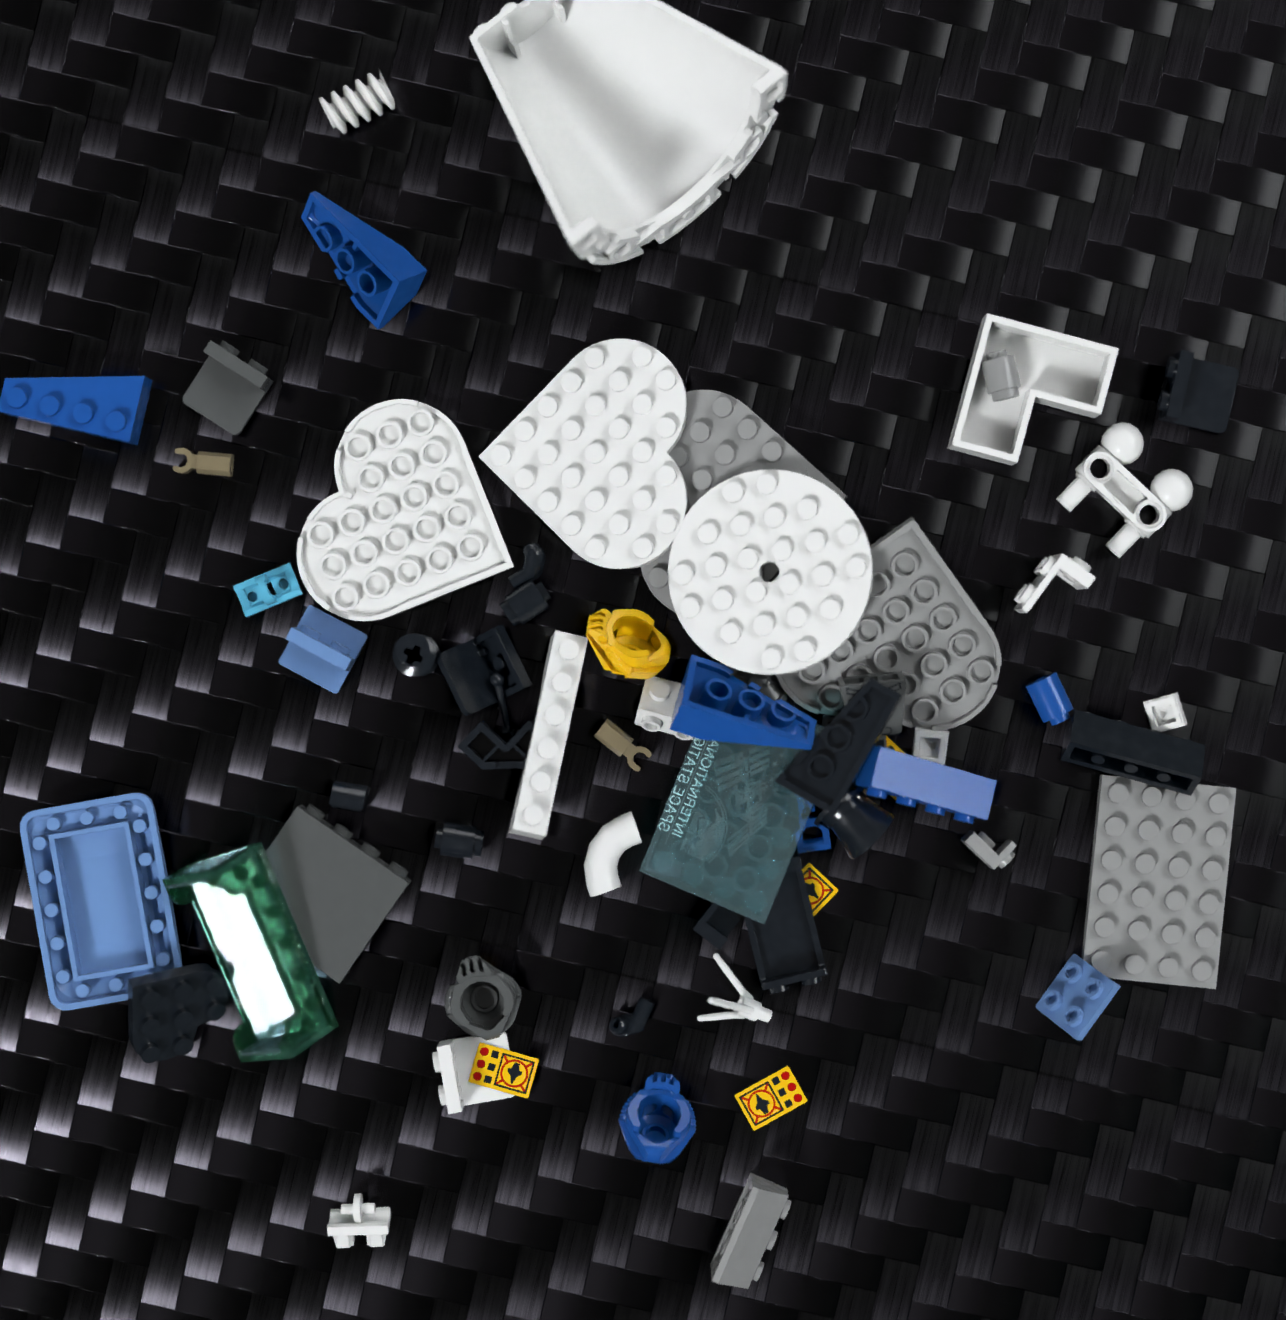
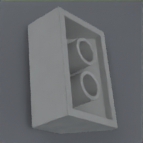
M753 1173L749 1174L711 1261L710 1269L713 1282L748 1289L752 1280L758 1281L765 1264L761 1261L765 1249L771 1251L778 1232L774 1230L779 1218L783 1220L786 1218L792 1201L788 1200L787 1188Z

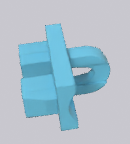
M291 563L233 586L245 617H250L303 595ZM270 582L275 590V595H272L267 587V584Z

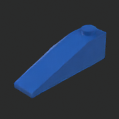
M317 191L310 193L301 215L303 222L321 251L328 252L336 264L337 268L334 272L339 280L345 279L354 294L350 299L355 307L377 329L383 328L416 296L427 270L404 247Z
M691 655L674 706L670 730L701 740L811 750L817 720L782 699L774 701L759 692L761 687L754 682L748 685L732 675L734 670L729 667Z

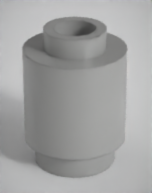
M1006 350L986 354L987 361L981 362L987 393L992 395L993 402L1020 396L1018 388L1021 387L1014 355H1007Z

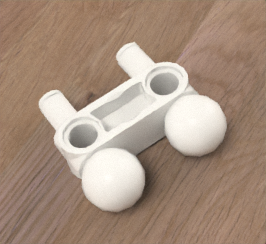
M1124 422L1113 424L1106 429L1102 435L1101 446L1097 445L1090 454L1084 457L1083 461L1075 468L1076 478L1056 498L1063 507L1071 512L1091 491H1096L1125 518V524L1105 544L1118 558L1140 537L1143 539L1145 537L1149 538L1155 531L1160 529L1172 515L1171 512L1181 510L1187 506L1193 494L1192 481L1187 474L1180 470L1167 469L1158 473L1152 480L1149 491L1123 466L1136 461L1143 452L1144 447L1143 435L1139 429L1130 423ZM1096 459H1101L1107 464V473L1102 478L1094 477L1090 471L1091 463ZM1150 505L1156 511V518L1151 524L1146 525L1140 520L1139 514L1144 506Z

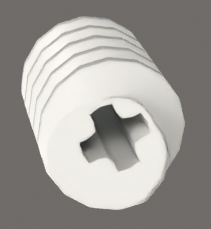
M380 70V79H377L371 73L367 74L368 85L366 86L359 79H356V91L354 92L347 85L342 86L344 96L342 98L335 91L330 92V104L323 97L318 98L333 129L336 127L343 134L347 133L346 122L351 123L355 128L359 127L358 116H362L367 122H370V110L372 109L379 116H382V104L384 103L391 110L395 109V100Z

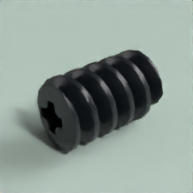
M407 634L395 643L393 661L396 668L402 674L410 677L425 676L432 673L438 666L436 657L440 654L437 643L429 636L424 634ZM421 648L419 654L423 657L422 661L412 662L414 656L410 654L411 650H419Z

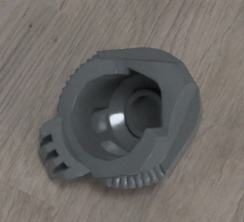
M480 956L467 957L461 960L455 984H451L447 989L444 999L447 1017L472 1036L481 1037L484 1040L499 1038L503 1032L511 1027L516 1019L522 997L521 989L511 976L501 972Z

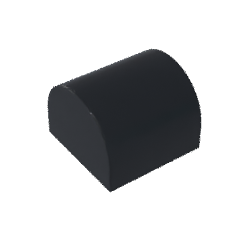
M335 780L329 804L335 809L364 813L366 812L369 786Z

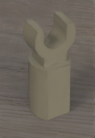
M186 448L175 449L176 454L187 457L185 466H173V471L186 474L195 469L197 474L226 477L233 475V454L198 451V454L195 455Z
M609 719L605 721L594 735L597 740L617 756L621 757L623 754L627 757L628 765L635 771L639 772L641 769L633 760L636 753H644L649 758L652 756L650 750L646 747L632 744L634 739Z

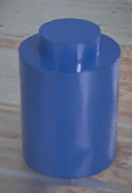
M1057 672L1050 673L1026 685V689L1043 723L1050 721L1051 725L1054 726L1070 718L1068 712L1074 708Z

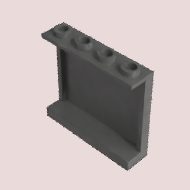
M308 804L307 807L299 805L228 907L340 984L412 880L406 877L409 872L398 863L392 861L389 865L380 859L379 855L381 852L366 842L361 846L351 839L353 833L339 823L332 826L323 819L325 813L311 804Z

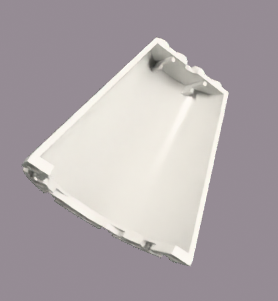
M524 0L518 4L510 2L500 10L499 14L487 23L479 25L473 34L469 36L569 246L580 259L586 258L594 265L616 264L644 254L641 246L654 239L659 244H662L709 208L721 196L718 187L723 181L729 179L730 174L736 179L761 147L778 116V112L773 108L775 101L780 102L786 92L787 72L781 66L659 0Z

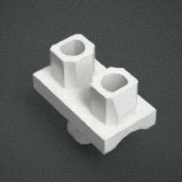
M354 1194L353 1204H341V1209H330L327 1235L333 1236L337 1248H350L353 1246L355 1235H366L367 1245L370 1247H383L386 1234H389L391 1207H375V1203H363L362 1194Z

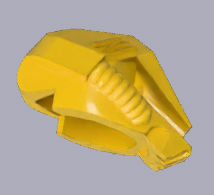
M601 609L589 615L586 637L604 670H609L612 674L625 675V678L649 679L656 676L669 662L671 645L668 639L654 627V620L645 612L637 609H615L611 613L607 609Z

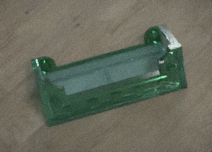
M261 842L186 865L162 879L167 893L174 903L185 905L192 902L222 974L227 980L228 988L243 1020V1023L237 1026L233 1034V1044L241 1062L294 1058L339 1026Z

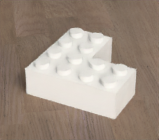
M987 313L981 320L947 449L1012 466L1018 463L1034 402L1091 418L1098 417L1102 414L1119 348ZM1006 350L1007 355H1014L1021 383V387L1018 388L1020 396L993 402L992 395L987 393L981 362L987 361L986 354Z

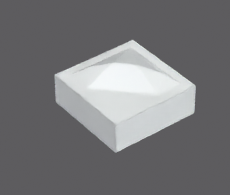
M1178 692L1143 702L1152 730L1164 732L1187 725Z
M916 727L912 756L945 765L950 731H933L929 728Z

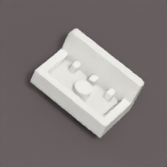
M658 677L645 679L634 724L641 726L647 731H661L672 734L681 740H695V737L670 730L674 706L681 683Z

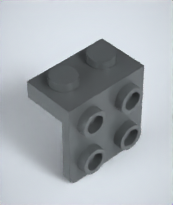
M210 340L203 351L209 357L184 394L183 402L229 433L239 435L274 381L265 375L268 371L267 368L253 359H250L248 364L237 357L240 351L222 340L220 345H217Z

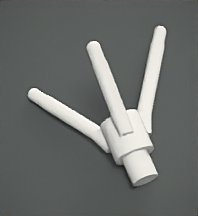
M715 953L713 958L739 992L740 998L735 1003L709 997V1004L734 1011L698 1015L697 1020L702 1022L747 1018L752 1021L759 1019L768 1023L772 1017V1010L762 1007L761 1002L754 1000V997L744 988L718 953Z

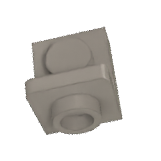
M969 830L960 839L978 858L993 870L997 866L1002 869L1015 856L1013 850L1017 845L1009 839L996 851L992 849L996 844L982 831L977 835Z

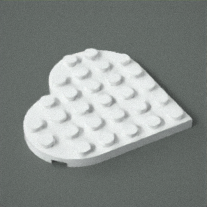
M609 339L598 342L578 353L478 457L576 554L586 561L608 569H633L647 565L670 549L687 514L686 483L680 468L669 455L679 441L687 419V393L683 380L670 360L660 351L646 343L632 339Z
M393 399L367 408L350 422L335 453L334 474L339 491L324 499L312 510L307 517L297 542L296 554L300 577L305 588L318 604L327 611L345 619L376 621L391 617L514 568L465 441L457 427L447 416L439 410L419 401Z

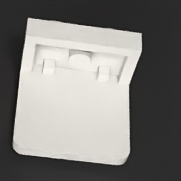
M1063 553L1050 555L1048 558L1045 556L1033 572L1037 575L1033 583L1024 584L1016 594L1014 601L1017 602L1014 610L1018 613H1027L1055 575L1077 590L1088 589L1096 578L1089 573L1092 567L1076 556L1068 558Z
M503 1032L499 1038L484 1040L481 1037L471 1035L439 1042L437 1051L432 1053L435 1072H441L443 1085L438 1086L439 1098L442 1106L447 1105L448 1114L462 1112L466 1105L515 1096L469 1082L479 1043L510 1051L506 1032Z

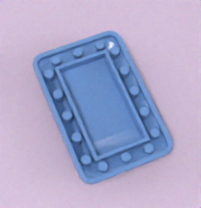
M134 792L33 810L22 817L20 834L50 1001L56 1008L60 1010H74L128 1000V979L183 966L157 816L153 801L148 795Z

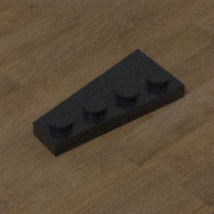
M871 678L843 707L831 723L827 724L813 741L811 750L804 749L794 759L795 761L774 781L835 816L903 695Z

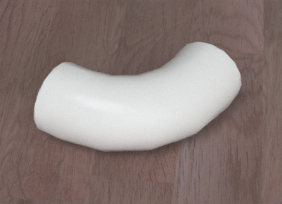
M632 811L624 813L603 825L589 843L584 862V872L590 897L622 886L617 869L619 858L627 849L642 843Z

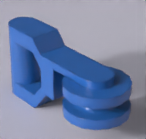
M795 794L800 825L794 831L798 854L831 849L829 828L823 823L818 827L822 831V837L803 840V831L807 827L816 826L814 822L817 817L816 815L802 817V813H806V807H810V811L814 812L815 805Z

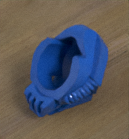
M655 1072L646 1079L645 1088L634 1092L627 1099V1102L624 1103V1106H622L618 1123L629 1151L638 1160L657 1164L670 1163L682 1153L696 1132V1117L693 1108L689 1104V1100L680 1095V1083L673 1074Z

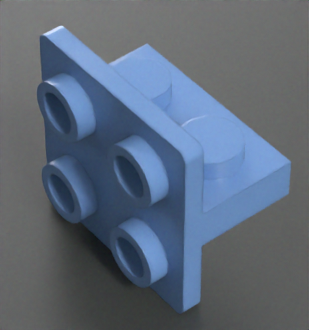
M309 605L298 626L291 627L285 638L289 642L279 659V664L337 694L367 641L368 635L317 607Z
M1073 954L1038 1001L1036 1009L1074 1039L1082 1041L1121 986L1081 957Z

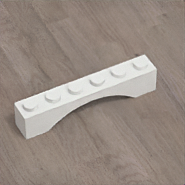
M557 630L551 636L532 736L508 833L539 840L546 837L588 643L587 637Z

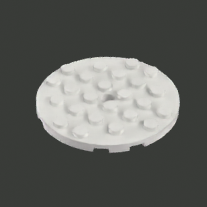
M776 469L746 472L721 482L705 493L691 507L684 517L682 526L672 543L668 564V584L673 607L679 621L692 640L704 652L717 661L740 671L761 675H782L807 669L831 656L834 651L851 637L864 616V611L872 591L873 559L870 544L861 522L854 511L836 492L825 484L800 473ZM768 562L775 563L779 568V575L772 582L764 581L760 575L762 567Z

